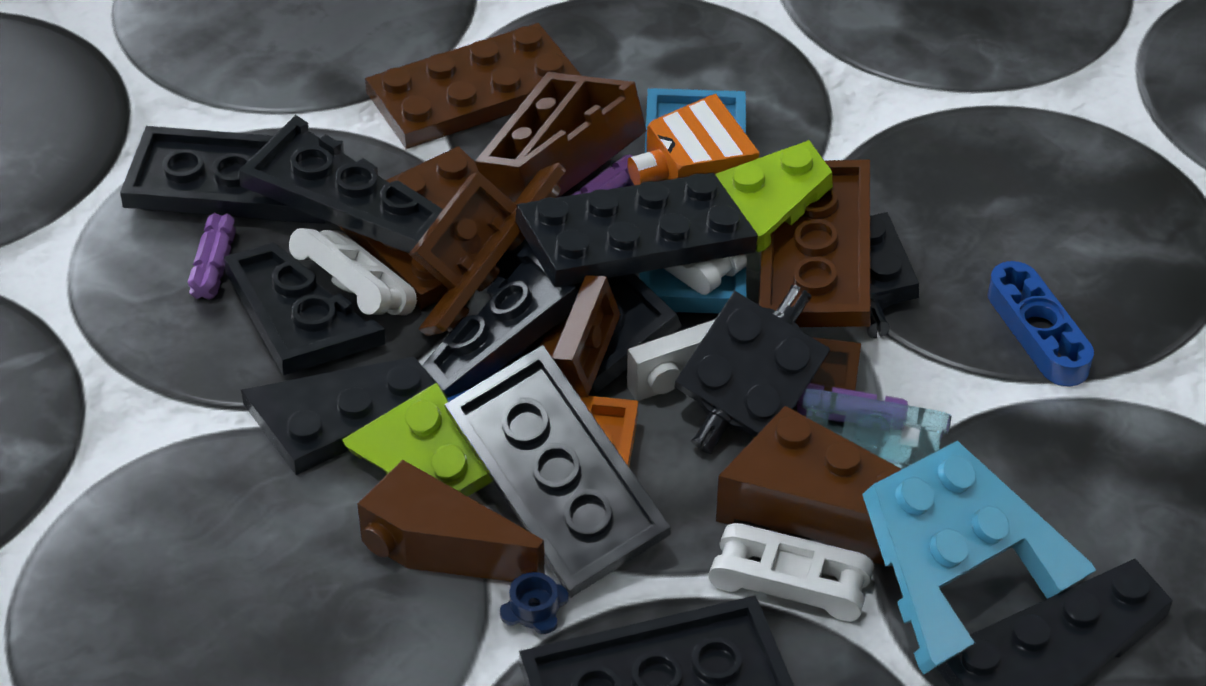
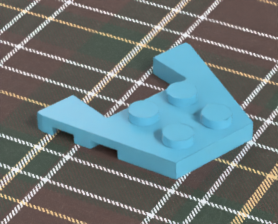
M958 441L880 480L862 494L885 566H893L903 595V598L897 603L904 623H912L920 647L914 652V655L923 675L975 643L942 594L941 587L1010 548L1016 551L1047 599L1065 591L1096 571L1093 564Z

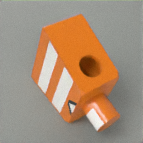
M713 94L652 120L647 126V152L629 157L627 166L633 184L639 185L648 181H664L688 177L693 174L713 172L716 174L758 159L760 152L717 94Z

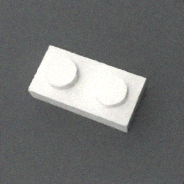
M715 320L629 348L627 388L634 399L641 401L675 389L676 379Z

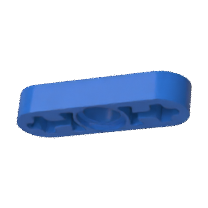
M1007 261L998 264L991 273L988 289L990 303L1046 379L1060 386H1076L1083 383L1089 376L1094 356L1092 344L1031 266L1017 261ZM1042 317L1049 320L1054 326L1044 329L1030 325L1026 319Z

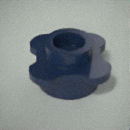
M538 572L523 574L512 581L509 590L510 600L500 607V618L509 626L522 624L525 627L534 628L539 634L551 633L558 626L556 615L559 608L568 602V591L563 585L556 584L546 574ZM531 604H538L539 606H529V605H531Z

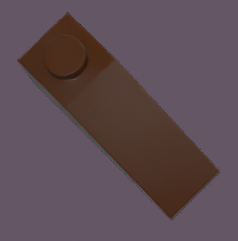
M402 460L357 503L362 542L375 555L383 558L389 557L408 569L509 582L530 572L545 574L543 539L405 460Z

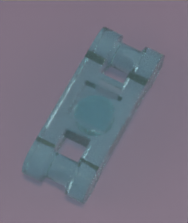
M806 389L802 407L807 410L806 417L827 428L829 414L845 415L843 433H837L838 435L892 464L909 466L940 450L942 436L949 433L952 418L950 414L942 411L817 389ZM903 426L920 430L917 447L900 444Z

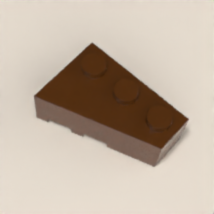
M547 72L476 159L478 171L514 203L539 170L559 163L566 169L565 174L557 183L561 191L556 198L562 196L647 132L636 84L632 81Z
M784 406L718 476L716 521L733 524L738 519L769 527V531L785 535L792 533L822 541L826 545L864 554L873 563L885 566L862 494L873 484L902 469Z

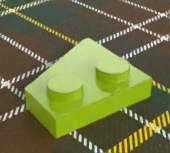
M810 140L715 174L758 234L757 253L771 245V234L782 223L786 222L792 225L805 213V209L809 204L818 201L833 187L832 170Z
M437 383L342 439L353 455L360 459L364 458L382 469L386 474L402 460H405L466 496H470L493 482L448 416L444 404L449 401Z

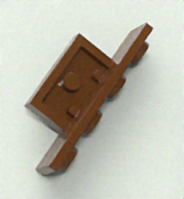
M556 163L539 170L514 203L479 171L470 174L409 253L412 258L448 288L447 292L419 327L423 334L431 336L445 331L450 333L461 319L468 315L470 309L465 304L476 290L482 292L494 281L500 272V267L496 264L506 250L513 251L525 240L524 235L515 222L517 204L539 201L549 197L556 198L561 191L557 183L566 172L562 165Z

